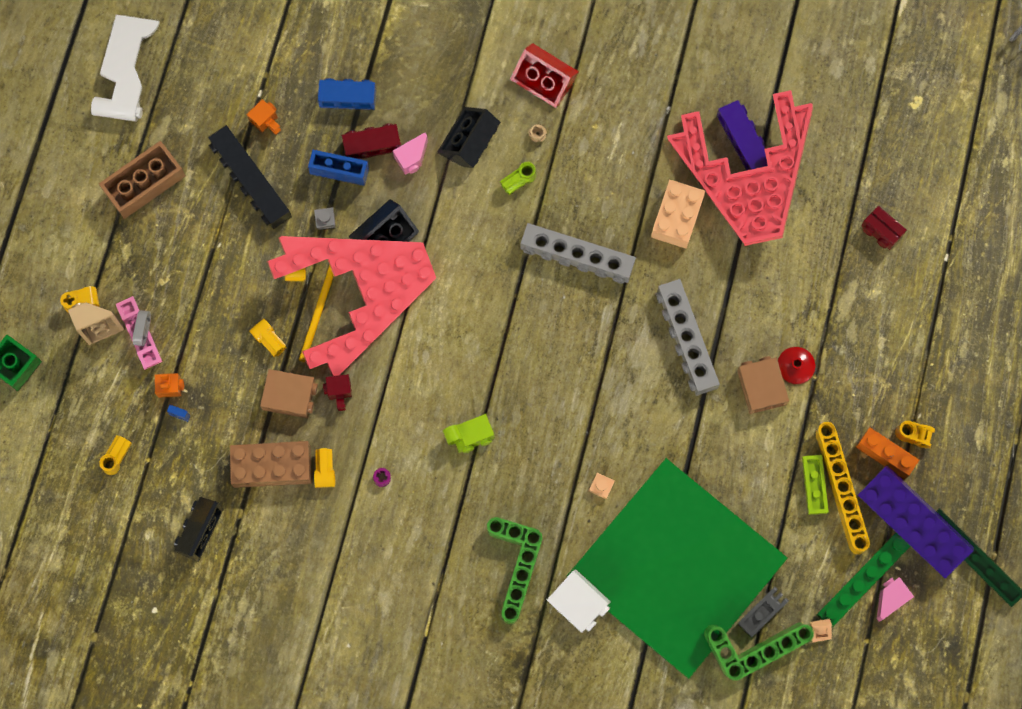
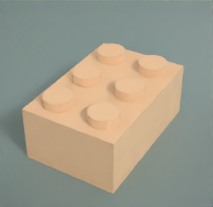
M669 179L651 238L687 249L705 190Z

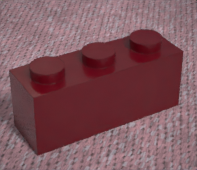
M388 123L382 125V127H368L363 131H348L342 135L346 157L355 159L390 154L401 146L397 124Z

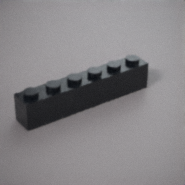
M227 125L208 137L210 141L209 148L214 154H219L221 157L219 159L220 163L224 168H229L231 171L229 175L233 181L240 183L242 186L240 190L243 195L251 198L250 204L256 212L259 210L262 213L261 219L266 226L270 225L274 230L292 217L289 209Z

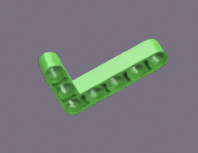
M494 517L487 523L489 535L521 546L502 608L503 621L507 624H514L518 621L542 544V534L535 528ZM493 523H498L501 525V530L493 532L490 527ZM512 529H518L520 535L513 538L509 535V532ZM535 534L539 537V541L537 543H530L528 537ZM525 553H530L533 555V560L525 562L522 556ZM519 572H525L528 577L525 581H519L516 575ZM513 591H520L522 597L519 600L512 599L511 593ZM512 609L516 612V616L513 619H508L505 617V612Z
M796 623L739 655L736 654L726 632L721 627L709 625L704 631V636L723 674L731 680L737 681L812 640L814 631L807 624ZM805 627L806 634L800 638L799 631ZM714 630H718V638L712 640L711 633ZM788 637L789 643L783 647L781 644L782 640ZM770 646L772 652L769 656H765L764 650ZM726 647L728 654L725 657H721L720 651ZM754 656V663L748 666V657ZM736 665L737 672L734 675H730V667Z

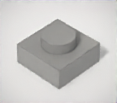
M333 208L314 210L317 230L336 228Z

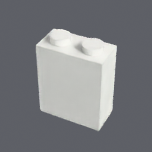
M577 570L572 571L547 599L581 633L585 630L589 632L595 626L596 622L594 620L598 615L603 617L610 609L608 607L610 601Z

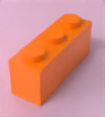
M871 427L865 432L856 446L857 449L884 467L889 466L904 480L911 474L919 462L918 458Z

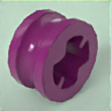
M385 468L377 469L373 474L374 483L379 487L387 486L391 481L390 472ZM381 473H385L387 480L383 479V482H380L377 475L381 476Z

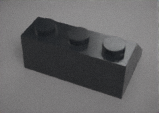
M464 107L437 153L462 167L474 168L501 122L487 109Z
M389 199L348 237L357 240L408 242L419 230L398 203Z
M200 497L198 501L195 500L191 508L193 512L190 518H187L183 524L182 529L184 531L175 540L174 551L199 562L224 508L218 502Z

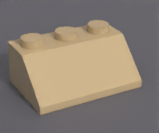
M77 303L72 306V309L68 310L76 331L88 345L124 330L111 311L90 303Z

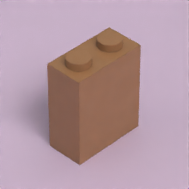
M763 357L759 359V362L755 363L746 361L741 363L737 370L749 414L786 406L789 402L777 357Z
M268 369L260 407L264 411L308 419L309 413L312 414L314 402H312V397L317 393L318 384H316L314 377Z

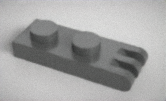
M776 587L737 623L750 638L789 601L787 598L781 603L778 601L783 596L781 592L776 597L773 596L778 590Z

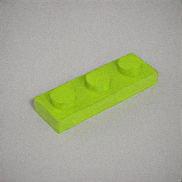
M822 455L803 456L802 464L808 515L828 514Z

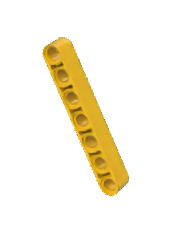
M823 422L816 430V439L823 457L849 549L854 554H861L869 548L870 540L836 428L830 422ZM821 429H828L830 436H824ZM827 447H833L836 451V454H829L827 452ZM838 465L841 468V473H835L832 466ZM838 484H844L847 487V491L841 492L838 489ZM844 502L852 505V511H847L844 508ZM850 521H855L858 524L857 530L850 528ZM855 540L863 542V549L856 547Z

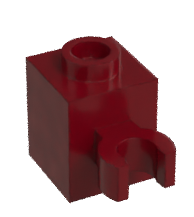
M349 374L326 377V383H323L324 395L328 394L329 400L336 399L338 411H345L344 398L352 397Z

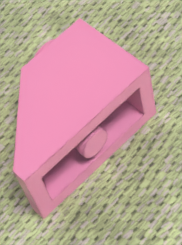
M426 133L393 150L394 158L405 175L415 173L422 165L428 143Z
M900 577L895 581L891 578L883 584L885 588L880 591L877 620L879 622L914 597Z

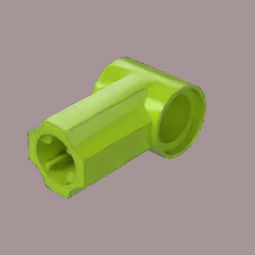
M524 162L517 170L502 179L500 184L506 193L511 195L525 184L533 182L536 178L535 166L531 162ZM525 170H531V175L526 176L523 174Z

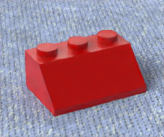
M532 43L523 50L510 80L557 108L572 87L579 71Z

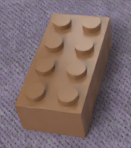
M159 141L99 183V186L121 216L126 219L186 176L164 144Z
M308 441L230 445L231 485L234 488L312 484L310 443Z

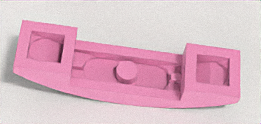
M132 296L115 305L133 342V332L140 309ZM148 331L145 346L134 345L144 370L162 362L152 335Z

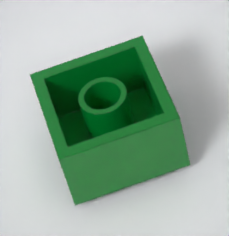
M6 334L0 342V379L16 391H19L42 361Z

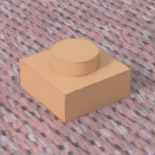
M597 473L589 492L607 499L615 481Z
M830 619L810 622V627L814 631L812 642L832 639Z

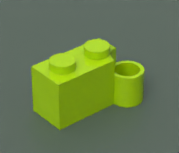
M486 414L443 429L448 445L455 444L459 453L462 451L463 453L471 452L475 446L480 444L481 446L489 445L495 439Z

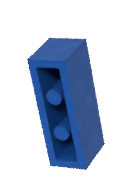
M332 78L319 80L318 103L320 108L375 110V82L370 80L359 82L351 79L335 81Z
M312 150L308 165L311 175L365 186L369 171L368 161L318 150Z

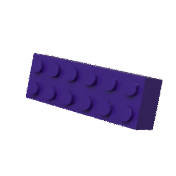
M886 466L858 494L870 508L945 579L974 550V547L889 466Z

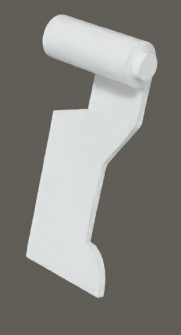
M116 15L100 71L101 76L115 82L116 85L112 99L93 98L91 105L92 115L135 122L139 118L141 119L143 109L140 107L139 99L142 85L137 75L135 64L142 38H148L153 35L159 26V21Z

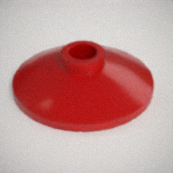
M790 347L784 350L778 358L782 378L788 383H805L815 372V360L812 354L804 348ZM794 361H799L801 366H795Z

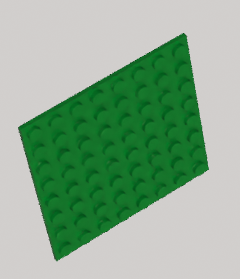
M665 458L566 577L572 571L577 570L610 601L608 612L689 679L712 652L704 636L705 629L709 625H717L727 633L788 557ZM714 630L711 633L712 640L718 638L719 631Z

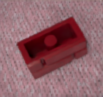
M879 205L861 225L863 231L868 236L875 237L879 246L891 250L907 231Z

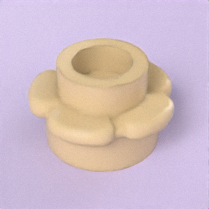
M537 124L529 130L528 134L533 142H542L546 139L547 131L542 125Z

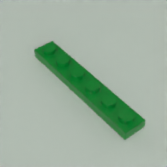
M896 532L816 615L821 620L830 619L833 627L911 546Z

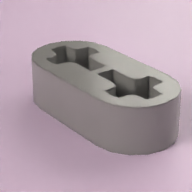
M140 310L138 312L133 332V345L145 346L151 322L150 311Z

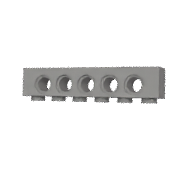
M527 223L520 243V249L526 254H537L548 261L553 259L559 261L564 266L572 265L582 272L591 271L598 277L606 278L607 276L621 284L629 282L636 260L634 256ZM543 240L546 242V245L540 247L536 243ZM562 246L564 251L556 252L554 248ZM580 252L582 257L575 258L572 254ZM596 257L600 259V262L594 264L590 259ZM615 263L618 265V268L613 270L608 265Z
M678 279L658 286L656 298L658 303L663 305L664 310H662L664 320L670 324L668 328L671 338L676 340L677 345H675L678 356H682V368L684 373L689 375L690 380L688 384L691 391H695L696 396L718 389L720 383L681 280ZM676 300L678 305L671 306L668 301ZM682 317L685 322L679 324L675 321V318ZM687 334L691 337V340L684 341L681 336ZM695 352L698 358L691 359L688 353ZM700 369L705 375L698 377L694 371Z

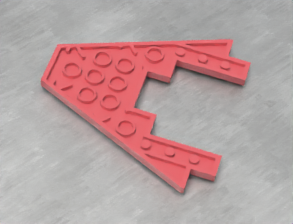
M791 90L773 94L783 145L764 149L768 166L731 174L727 157L709 161L699 111L681 115L684 132L667 136L669 143L745 246L783 238L813 111L812 103L795 107Z
M281 236L278 238L285 255L267 261L274 279L328 259L334 277L352 270L365 306L348 312L355 330L302 351L309 369L327 363L332 376L340 375L436 279L423 242Z

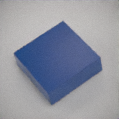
M169 405L167 412L170 416L188 422L190 418L188 411Z

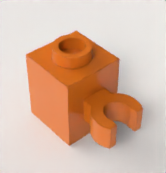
M262 99L247 113L248 120L261 133L267 128L275 135L281 131L280 125L275 122L278 118L276 114L277 109L272 103H266Z
M178 373L155 374V394L158 398L181 396V391L184 390V379H181Z

